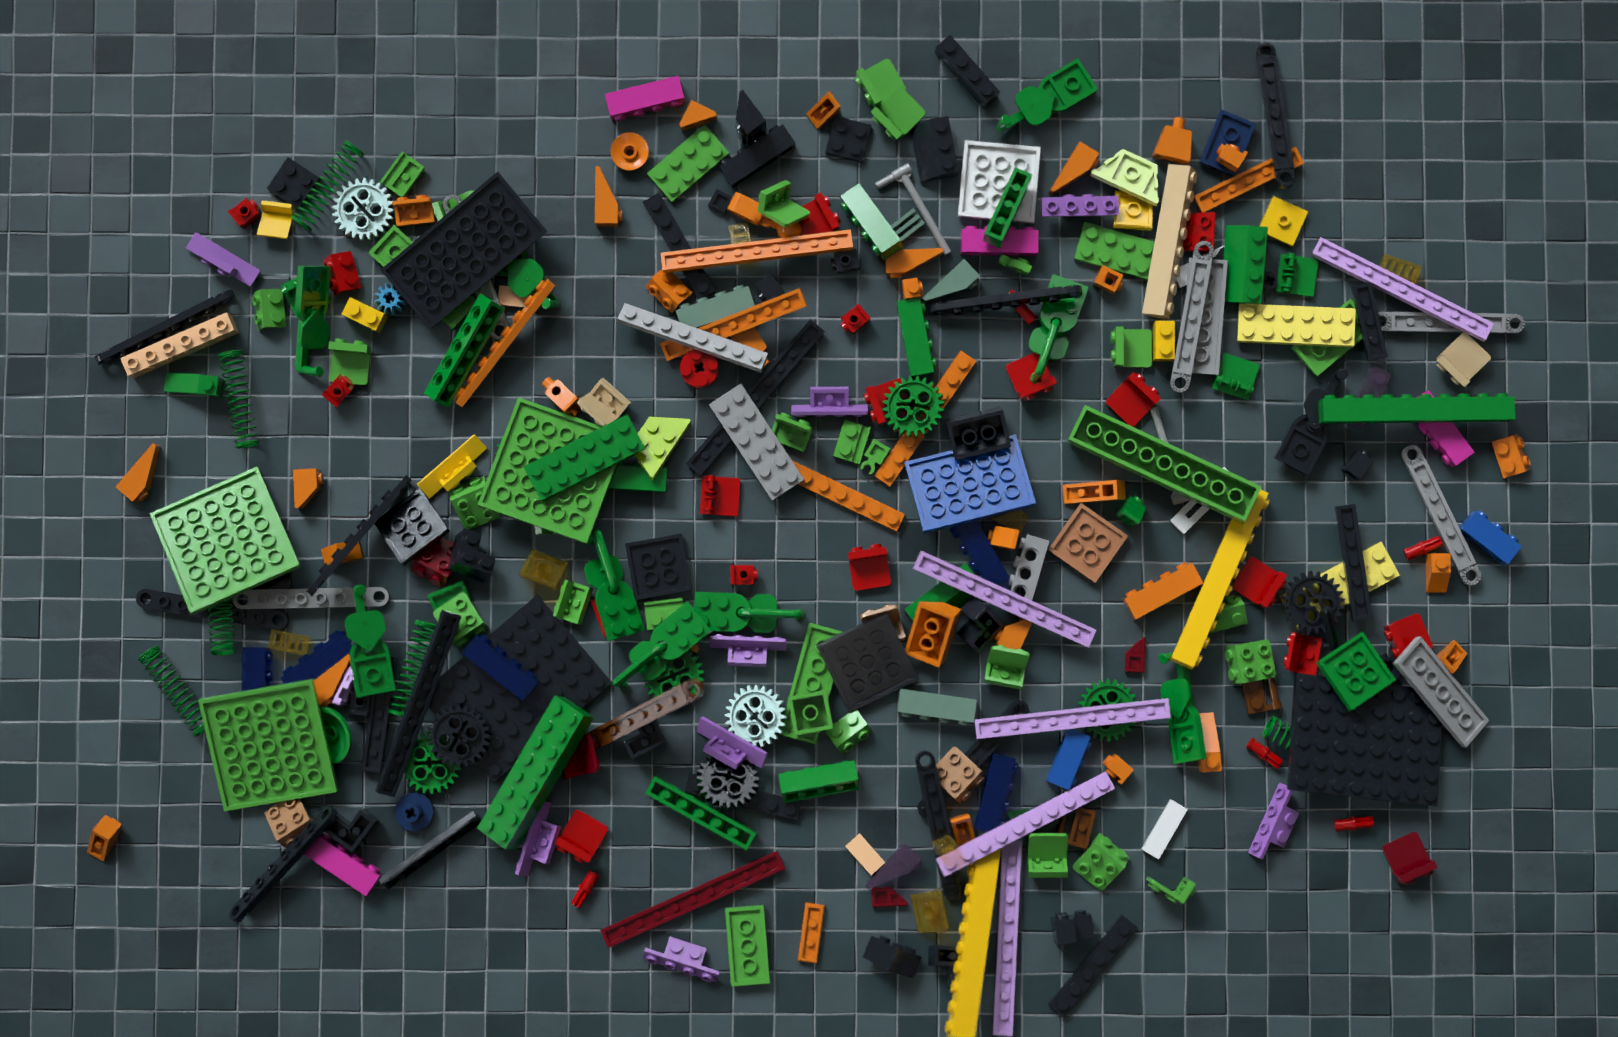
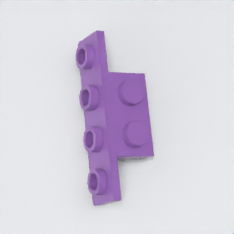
M1085 194L1082 197H1075V195L1042 197L1043 217L1117 216L1119 214L1118 196Z
M197 232L194 233L186 246V249L202 258L201 262L209 267L213 264L218 267L217 271L226 277L230 274L252 287L261 272L256 267Z
M810 387V405H791V415L796 417H806L807 415H814L816 417H825L826 415L862 417L868 415V405L849 404V387Z
M721 634L709 636L710 648H728V666L766 667L767 650L786 651L787 639H782L781 637L763 638L761 636L743 637L741 635L731 637Z
M705 717L700 718L697 732L710 739L704 746V752L734 769H737L745 759L760 768L764 767L767 752Z
M1278 784L1248 853L1260 859L1264 858L1270 842L1284 848L1299 815V812L1287 807L1293 790H1287V785Z
M544 802L528 830L526 841L522 846L520 860L516 865L515 874L518 876H529L533 860L550 864L556 845L555 842L561 829L560 826L546 822L551 802Z
M669 937L664 953L645 948L643 959L648 963L664 965L669 970L676 969L688 976L695 975L701 977L707 982H716L720 972L701 966L706 948L673 937Z

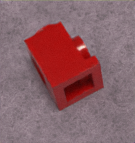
M247 198L232 210L227 211L243 229L261 216L258 211L260 209L258 204L253 199L250 201ZM247 208L248 212L246 214H242V211Z
M858 303L841 317L842 323L840 325L846 333L850 332L853 335L870 321V317ZM852 316L857 317L858 321L853 323L851 322L850 318Z
M340 374L323 392L322 396L337 407L355 386L348 377Z
M730 565L731 585H754V581H758V569H754V565ZM742 571L748 573L746 578H741L740 574Z

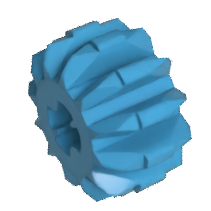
M385 283V289L382 287L378 288L381 293L374 294L375 297L379 298L374 301V304L379 305L378 310L380 312L384 310V314L388 315L391 310L392 315H396L395 309H398L400 312L403 311L400 305H406L407 303L402 300L404 298L393 285L390 288V285ZM390 295L394 298L393 302L390 301L391 303L387 301L388 296L391 298Z

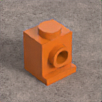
M1221 144L1216 152L1218 154L1216 161L1236 172L1248 152L1244 151L1241 153L1240 149L1233 144Z
M1102 265L1093 286L1114 294L1116 291L1119 292L1123 286L1124 281L1121 280L1123 275ZM1106 279H1111L1112 284H1106Z
M917 277L902 280L904 300L917 297L923 298L922 282Z
M1116 754L1108 755L1102 762L1108 768L1106 772L1112 778L1118 777L1116 781L1119 784H1122L1134 770Z

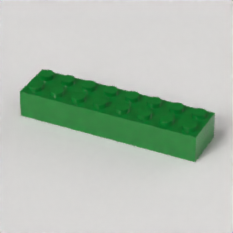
M555 695L477 829L504 849L517 850L594 717L566 697Z

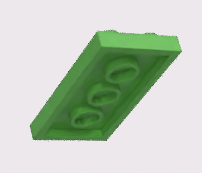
M704 124L651 169L647 175L673 203L730 153Z
M1084 222L1074 260L1098 267L1104 265L1116 272L1147 280L1155 242Z
M1350 298L1339 308L1355 309V305ZM1356 312L1354 345L1362 339ZM1294 345L1291 349L1314 376L1317 377L1347 352L1350 347Z
M764 905L725 908L731 986L770 983Z

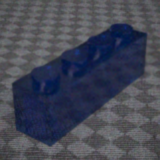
M977 521L953 526L949 529L953 537L960 540L961 545L959 547L964 555L968 554L971 559L969 562L974 572L978 571L981 578L996 585L1010 579Z
M336 630L329 636L330 640L316 645L313 648V653L309 656L305 654L299 658V663L295 667L289 666L282 672L284 675L280 677L281 681L286 684L317 679L348 655L354 642L347 637L345 631L339 632Z
M484 634L481 636L475 635L462 654L524 701L538 684L537 676L530 670L524 671L521 668L522 664L516 659L512 658L510 660L506 657L507 652L501 647L497 646L495 648L490 644L491 640Z
M242 647V691L269 687V682H272L273 677L272 671H270V663L273 661V653L270 651V647Z
M992 753L974 824L975 829L989 832L1004 824V819H1002L1003 811L1007 812L1009 801L1006 798L1007 794L1012 792L1014 782L1011 781L1012 774H1016L1018 768L1015 758Z

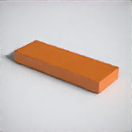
M805 902L798 961L817 963L825 907L823 904Z

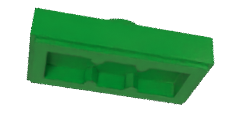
M463 580L427 594L434 611L461 593H465L471 598Z

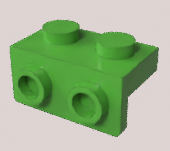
M260 289L256 291L252 301L256 307L254 321L258 326V330L286 327L284 300L281 289Z
M565 580L561 586L560 596L554 607L553 616L581 625L593 588Z
M1239 595L1229 596L1222 600L1225 605L1221 614H1216L1214 620L1217 621L1213 632L1210 631V633L1248 624L1245 604Z
M853 710L834 723L833 729L825 730V732L841 754L852 750L858 742L865 740L872 733V729L859 712Z

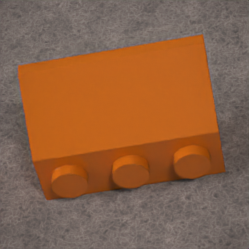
M919 602L905 648L907 655L940 667L947 659L961 609L944 602Z

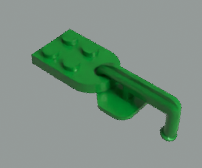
M1077 58L1045 77L1038 88L1028 86L1018 92L1015 97V103L1020 111L1010 117L1003 115L996 126V131L1003 132L1023 119H1026L1031 125H1039L1050 118L1051 112L1060 113L1066 111L1096 93L1098 88Z
M527 250L499 272L501 275L508 276L509 288L519 297L529 296L545 276L543 268L534 259H528ZM550 292L541 305L544 309L559 307L561 302Z
M298 266L295 310L299 321L295 369L301 374L322 377L324 373L321 366L309 367L307 363L308 350L322 349L329 340V325L325 321L324 316L328 309L331 266Z
M1052 274L1048 288L1081 285L1082 295L1074 298L1060 299L1056 303H1049L1048 301L1042 303L1039 312V320L1042 326L1033 330L1028 343L1029 349L1033 353L1040 355L1036 370L1030 377L1032 383L1041 382L1049 358L1060 360L1064 357L1069 344L1065 333L1071 331L1078 320L1088 286Z
M597 529L591 533L588 544L592 545L595 543L599 558L587 562L584 572L588 584L598 589L595 596L596 606L607 641L644 631L645 629L633 591L627 583L621 581L623 570L617 557L608 554L602 532Z
M355 585L353 587L356 613L350 614L345 620L346 635L354 642L350 649L349 659L356 697L395 691L389 650L380 639L386 630L384 617L377 610L365 611L363 595L366 593V587L364 585Z
M695 592L694 609L712 631L736 632L748 625L754 632L770 633L777 626V618H790L799 621L805 618V612L802 609H777L778 603L776 598L769 594H756L748 601L744 596L736 593Z
M688 601L685 602L653 630L650 641H641L630 651L629 658L633 664L613 680V686L625 690L628 687L627 680L638 671L647 680L657 679L666 671L667 660L681 658L708 636L712 630Z
M1173 653L1159 654V661L1162 664H1167ZM1176 663L1178 679L1165 681L1161 685L1160 691L1161 699L1168 698L1171 718H1168L1173 761L1174 764H1182L1207 758L1201 717L1198 710L1193 706L1194 701L1189 669Z

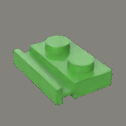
M402 151L380 183L398 196L405 197L426 168Z
M844 419L833 457L860 465L871 427Z
M683 598L644 602L647 630L655 629L662 621L683 605Z

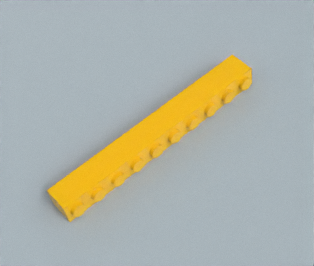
M1260 490L1244 524L1233 519L1230 520L1170 661L1191 670L1194 665L1198 667L1202 658L1199 655L1202 648L1206 649L1210 640L1207 635L1209 631L1213 632L1217 621L1214 620L1216 614H1221L1225 605L1222 600L1224 596L1228 597L1232 586L1229 584L1232 578L1236 579L1239 573L1238 563L1239 561L1243 562L1247 551L1244 549L1247 544H1251L1255 534L1252 533L1254 526L1258 527L1261 522L1260 512L1262 509L1265 510L1270 501L1267 499L1268 492Z
M1001 848L969 864L967 869L969 882L964 890V894L967 896L966 903H963L962 906L963 922L959 926L961 938L956 947L958 959L955 961L953 968L956 974L955 981H952L951 984L952 1001L950 1000L948 1004L950 1016L945 1025L947 1037H975Z

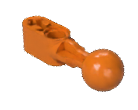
M735 192L727 207L729 212L755 225L760 224L766 228L772 227L776 229L780 238L800 236L802 229L799 222L789 227H782L777 222L758 212L759 202L738 192Z

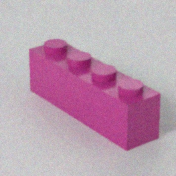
M679 76L605 94L611 120L615 119V121L625 120L626 116L634 115V117L642 116L646 111L650 110L658 112L666 106L678 107L682 105V102H685Z
M966 226L965 229L961 230V255L1001 256L1003 254L1005 256H1037L1039 230H1034L1033 227H1023L1022 230H1015V227H1010L1001 248L983 241L984 233L988 226L984 227V229H977L976 226Z
M1428 390L1422 394H1431V392ZM1419 423V429L1423 434L1428 435L1431 439L1430 444L1435 450H1439L1442 454L1441 458L1446 465H1450V467L1456 466L1474 453L1454 423Z
M324 832L304 855L363 895H369L379 881L378 879L382 876L379 873L380 870L372 864L369 866L365 864L361 856L356 853L352 855L339 842L336 844L331 841L332 837Z

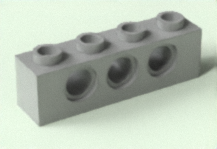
M1028 534L1025 535V538L1021 537L1018 547L1021 549L1020 556H1016L1013 567H1016L1014 575H1010L1008 585L1011 587L1009 591L1015 592L1017 587H1021L1025 592L1023 597L1032 601L1049 540ZM1028 550L1035 553L1033 561H1028L1025 557ZM1022 569H1027L1030 572V577L1027 580L1020 577Z

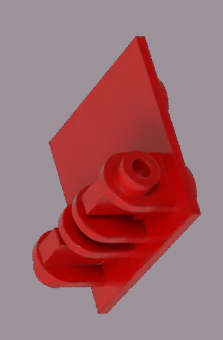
M1216 212L1191 213L1190 219L1186 224L1187 237L1183 241L1182 246L1184 251H1194L1197 243L1201 241L1210 242L1214 248ZM1200 246L1198 251L1209 253V248L1207 246Z
M712 475L702 476L700 514L738 516L740 478L715 477Z

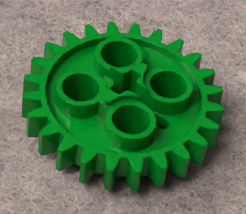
M909 376L908 381H905L902 377L901 384L896 381L894 382L895 389L889 387L891 394L885 393V397L888 399L882 401L887 406L882 409L884 413H888L884 416L885 420L891 419L887 423L888 426L894 425V432L900 429L901 436L905 432H907L908 438L911 437L912 433L918 438L919 432L926 436L925 430L928 429L930 432H933L931 426L938 427L936 419L942 420L939 413L945 412L943 408H940V406L945 405L944 401H940L943 395L937 394L939 388H933V382L927 384V378H924L921 382L919 376L915 380ZM903 393H910L909 399H901V395ZM928 395L929 400L927 402L919 401L921 396ZM901 403L907 406H897V404ZM913 403H916L917 407L911 410L909 406H913ZM906 411L907 416L905 418H898L899 412ZM919 414H926L925 420L918 421L916 419Z
M690 651L681 657L684 660L682 668H676L673 664L674 660H667L666 673L663 676H659L655 680L642 678V680L648 681L644 688L650 687L651 689L648 695L654 693L655 698L665 693L663 685L667 682L671 683L673 688L681 685L680 680L684 675H688L691 680L698 679L704 681V678L699 677V674L704 673L703 670H699V667L703 664L696 663L699 657L692 658L693 651ZM689 668L688 672L676 676V681L668 679L661 683L657 682L658 679L670 675L671 670L678 672ZM692 684L691 691L693 694H696V687Z
M1106 679L1105 684H1103L1102 680H1098V686L1091 683L1092 689L1086 687L1087 694H1080L1084 700L1077 703L1082 705V708L1090 707L1093 701H1097L1100 706H1103L1104 704L1099 699V695H1102L1106 705L1139 701L1132 700L1136 694H1129L1130 687L1123 689L1125 683L1122 682L1118 686L1116 679H1114L1112 684H1110L1109 679ZM1110 691L1116 694L1114 702L1107 700V694ZM1134 722L1118 723L1117 725L1109 724L1105 729L1101 725L1090 726L1085 732L1093 731V738L1099 734V740H1103L1104 736H1106L1107 741L1111 740V736L1118 740V734L1125 737L1124 731L1126 730L1131 733L1132 731L1129 726H1136Z
M421 732L420 739L417 737L404 773H407V776L404 778V781L410 779L409 786L416 784V791L422 787L424 794L428 789H430L431 794H434L435 788L440 793L442 792V786L449 789L448 782L455 784L453 777L460 776L456 770H461L462 767L458 768L456 762L450 767L449 761L444 764H433L432 768L430 764L415 765V761H428L430 758L433 761L443 760V757L436 759V752L431 753V750L435 748L434 745H428L432 738L426 737ZM443 734L441 741L443 744L448 745L450 739L446 740L447 735ZM451 745L450 751H453L455 745ZM419 748L425 750V757L423 759L417 756ZM439 766L445 768L446 773L443 777L437 774ZM420 767H423L426 770V776L424 778H421L418 775V769Z

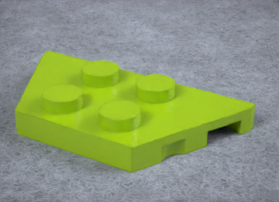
M648 417L638 432L645 450L634 456L638 459L642 468L644 467L651 480L655 479L691 425L690 419Z

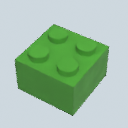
M826 690L788 696L794 735L833 729Z

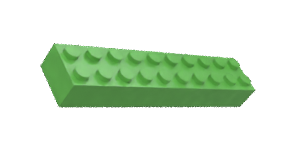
M1087 405L1084 406L1068 439V443L1242 524L1245 523L1262 488L1260 485Z

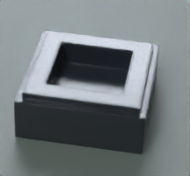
M716 189L708 207L725 215L733 197Z

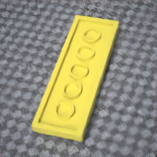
M1239 304L1237 342L1353 348L1356 309Z
M1378 542L1362 551L1368 592L1400 576L1382 542ZM1343 562L1321 573L1320 577L1328 574L1327 580L1334 578L1332 584H1340L1337 591H1343L1339 597L1345 599V601L1340 602V605L1344 606L1349 603ZM1315 583L1311 587L1314 594L1319 592V586ZM1297 595L1295 601L1298 605H1302L1304 598L1301 595ZM1281 598L1282 602L1286 603V600ZM1311 599L1310 606H1316V599ZM1325 599L1322 606L1327 607L1331 606V604ZM1317 608L1320 616L1323 617L1322 612ZM1310 610L1307 612V619L1313 621L1315 614Z

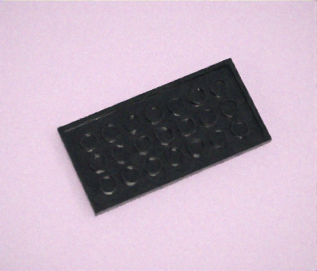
M497 171L385 265L381 271L425 325L432 329L548 231Z

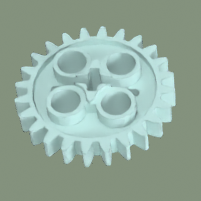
M356 178L354 185L348 181L349 187L346 188L342 185L343 193L337 191L336 193L340 197L333 198L337 205L332 206L334 210H337V212L332 214L333 217L338 218L335 223L337 225L341 224L339 227L341 231L346 229L345 234L347 236L352 233L353 239H356L359 235L361 241L364 240L365 236L371 240V234L378 238V231L380 230L382 233H385L383 227H390L387 221L393 220L389 214L395 213V210L390 208L393 206L392 201H388L392 196L386 194L388 191L386 188L381 189V183L375 185L373 179H371L369 184L366 178H363L362 183ZM363 192H368V198L360 200V195ZM352 197H355L375 219V222H372L352 200ZM350 204L354 205V210L347 213L346 207ZM381 206L380 213L373 214V208ZM361 219H367L365 226H358V222Z
M748 685L747 691L743 688L740 689L741 695L734 693L735 700L729 699L732 706H726L730 713L725 714V716L729 717L730 720L725 722V724H731L732 726L728 731H734L735 735L749 743L752 742L755 746H758L759 742L760 746L764 747L765 741L768 744H772L771 738L778 739L777 732L783 733L780 726H786V724L782 722V719L788 718V716L782 715V712L786 711L787 708H781L780 705L784 701H777L780 695L775 694L773 696V689L766 692V686H763L760 690L759 685H755L753 690ZM755 697L760 699V705L757 708L752 703ZM745 703L748 704L752 712L759 713L758 718L768 726L767 729L764 728L759 720L753 719L754 714L744 706ZM742 710L747 715L744 721H741L739 718V713ZM768 711L773 713V719L770 722L765 718ZM755 724L760 729L757 735L752 733V727Z

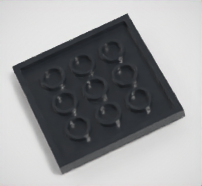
M887 612L817 644V648L849 712L919 680Z

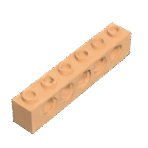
M226 312L120 359L127 375L136 378L234 336L239 331L232 315Z

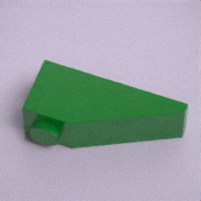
M166 372L164 392L222 398L224 379L211 375Z
M1130 496L1115 516L1132 527L1139 524L1146 507L1140 498Z

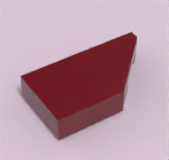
M1141 637L1125 652L1124 672L1144 673L1145 637Z
M891 886L871 887L872 907L908 906V902Z

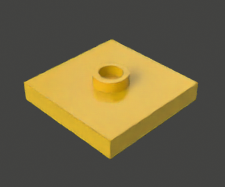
M1115 191L1114 196H1118L1119 214L1114 216L1113 228L1151 231L1153 205L1124 191Z
M1273 196L1260 226L1268 227V237L1292 247L1308 211Z

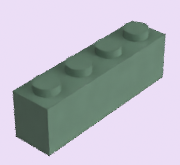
M739 285L734 287L732 292L726 293V291L716 293L714 298L708 299V297L698 299L696 304L690 305L686 303L680 305L676 313L679 322L699 328L753 307L755 304L749 287Z
M900 689L897 712H901L900 716L912 718V714L920 715L919 719L931 720V717L939 718L938 722L950 723V719L958 720L959 725L969 726V722L974 723L977 700Z

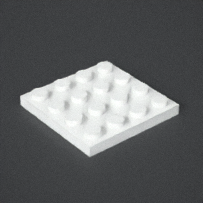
M965 140L958 217L991 220L1014 168L1017 167L1033 175L1013 222L1033 224L1041 147Z

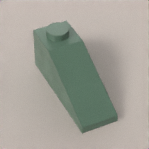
M963 259L922 298V302L928 303L966 291L968 288L972 290L979 283L977 279L980 275Z

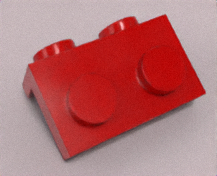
M351 251L330 254L324 259V266H331L330 289L333 290L334 296L339 295L341 292L361 288Z

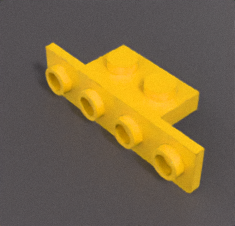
M476 435L471 436L418 482V487L429 498L442 487L447 492L450 489L456 488L460 484V480L474 472V468L477 466L473 460L483 453L487 447Z

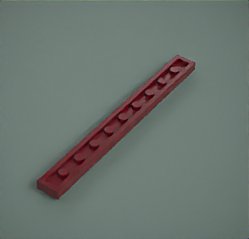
M778 850L609 925L600 931L609 948L785 869Z

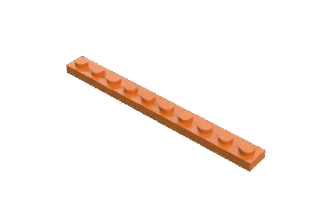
M851 230L663 252L661 253L663 273L850 251L853 250Z

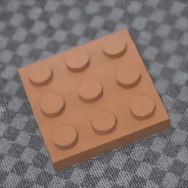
M1080 503L1048 548V551L1096 583L1128 535Z

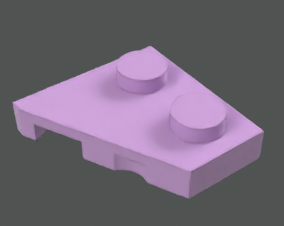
M351 666L345 671L343 681L332 703L350 705L351 693L355 691Z

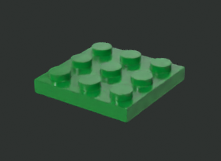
M1363 632L1357 634L1316 662L1349 711L1396 680Z

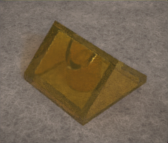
M532 549L519 576L558 590L568 562Z
M940 888L910 895L918 933L949 930Z

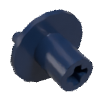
M417 792L408 793L401 797L395 808V818L399 825L409 831H420L427 827L432 821L434 814L430 799Z

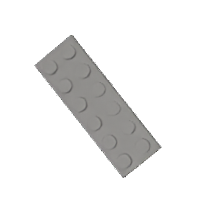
M1189 258L1188 261L1187 286L1192 264V258ZM1212 259L1192 370L1193 374L1219 375L1228 260Z
M739 384L709 404L772 501L804 480L742 384Z
M1415 637L1393 664L1460 746L1467 747L1488 723L1489 719L1421 637Z

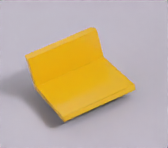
M262 201L261 207L263 212L257 236L288 239L292 223L291 217L294 213L292 204Z

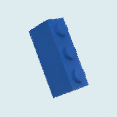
M1481 511L1470 512L1459 527L1462 534L1500 564L1508 565L1522 547L1518 544L1519 540L1513 535L1504 533L1503 528L1499 524L1491 523L1487 520L1488 516Z
M1066 729L1046 781L1067 790L1070 787H1074L1077 781L1075 776L1077 769L1081 770L1085 761L1082 758L1084 752H1088L1092 741H1090L1091 736L1074 729Z

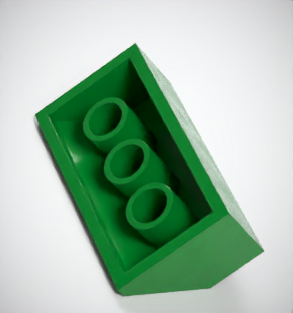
M1226 225L1223 260H1228L1225 302L1261 304L1268 227Z
M966 563L959 567L974 574ZM939 582L905 608L904 611L913 622L919 602H944L961 609L972 598V595L944 582Z

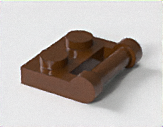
M1274 677L1267 679L1272 704H1266L1262 680L1241 683L1247 714L1282 708Z
M1079 807L1073 810L1075 815L1068 844L1087 849L1096 811ZM1069 813L1060 817L1056 833L1065 832Z

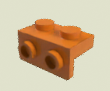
M418 195L416 199L400 197L397 198V201H392L395 209L396 226L405 227L435 223L432 206L433 200L427 197V195Z
M662 269L646 285L649 293L659 300L663 307L671 313L675 312L677 307L693 293L672 272L663 273Z
M1518 434L1491 442L1503 478L1530 470V459L1524 454V441Z

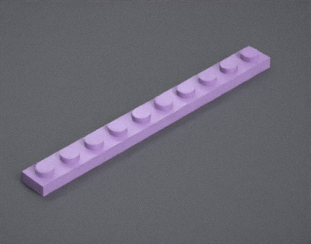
M1320 237L1311 256L1365 283L1371 282L1373 287L1483 342L1487 339L1494 323Z
M920 551L913 569L1088 648L1095 635L1096 629L923 551Z
M1166 698L976 719L975 728L977 739L1171 717L1169 701Z
M1104 772L935 860L945 877L1114 790L1115 787L1107 772Z
M1015 840L1005 845L1001 851L993 1035L1013 1036L1021 840Z

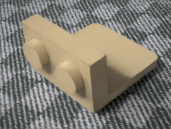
M1463 332L1436 359L1439 362L1437 366L1444 373L1448 371L1452 375L1451 380L1456 385L1462 384L1465 387L1470 382V379L1490 361L1491 356L1469 334Z
M601 378L590 393L581 397L577 404L583 412L588 413L594 418L596 424L605 426L619 419L631 402L607 380Z

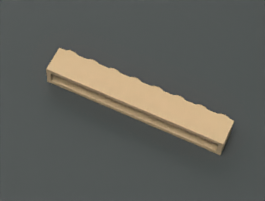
M1168 165L1142 314L1147 317L1170 319V314L1174 310L1173 297L1177 293L1176 280L1181 271L1179 263L1180 258L1184 254L1182 246L1183 241L1187 237L1186 224L1191 215L1189 207L1190 202L1194 198L1193 185L1197 181L1196 170L1191 166Z

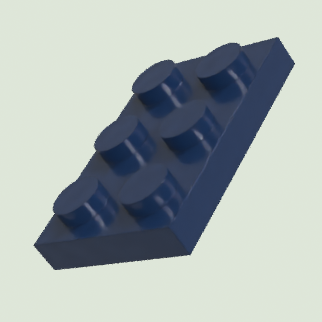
M1221 109L1199 163L1234 177L1237 170L1234 172L1217 162L1218 154L1216 152L1221 144H1233L1243 153L1247 148L1256 123Z

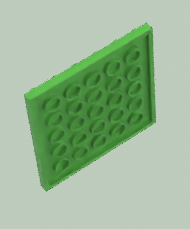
M518 397L477 505L588 544L617 464L542 502L524 466L602 426Z
M254 467L149 513L192 615L301 567L258 467Z
M314 679L200 698L198 700L224 811L338 791Z

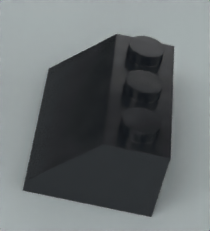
M741 90L739 92L736 113V135L742 143L746 142L750 146L754 139L767 133L766 120L746 93Z
M949 116L933 118L916 124L910 131L920 183L958 176L959 169Z
M1000 406L944 420L955 460L1011 447L1004 412Z

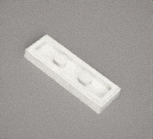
M1170 799L1141 849L1159 859L1188 809Z

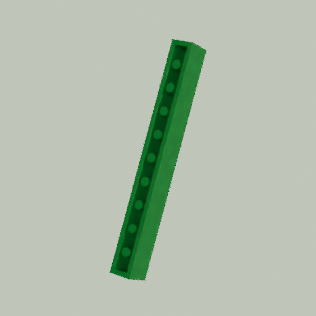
M1487 393L1477 394V397H1470V394H1458V397H1451V394H1440L1439 397H1432L1431 394H1421L1420 397L1404 394L1400 395L1401 398H1393L1392 394L1381 395V398H1374V395H1363L1362 398H1355V395H1344L1343 398H1336V395H1326L1318 401L1319 424L1510 422L1515 420V397L1508 396L1507 393L1496 394V397H1489Z

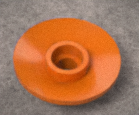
M628 132L619 135L611 146L612 160L623 170L631 171L640 168L647 161L649 155L646 141L636 133ZM632 150L634 151V154L632 156H628L627 151Z

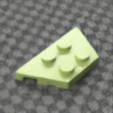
M1122 149L1113 158H1109L1103 165L1091 171V177L1149 204L1157 206L1159 202L1157 164Z

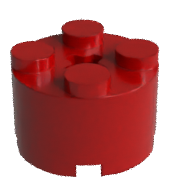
M693 349L682 358L680 372L687 385L695 389H704L716 382L719 376V365L715 356ZM701 365H703L704 371H699L698 373H696L697 370L695 367H700Z

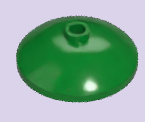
M320 707L331 759L334 764L342 761L349 754L352 747V734L348 723L341 714L331 708Z

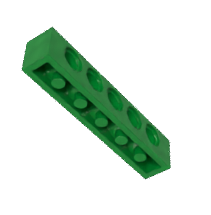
M481 293L479 294L424 394L433 401L448 408L450 407L505 307Z
M654 776L645 792L648 796L745 850L748 849L757 833L755 830L658 776Z

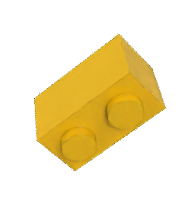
M349 297L342 312L344 317L379 334L388 318L386 314Z
M1155 321L1152 324V362H1172L1175 359V321Z

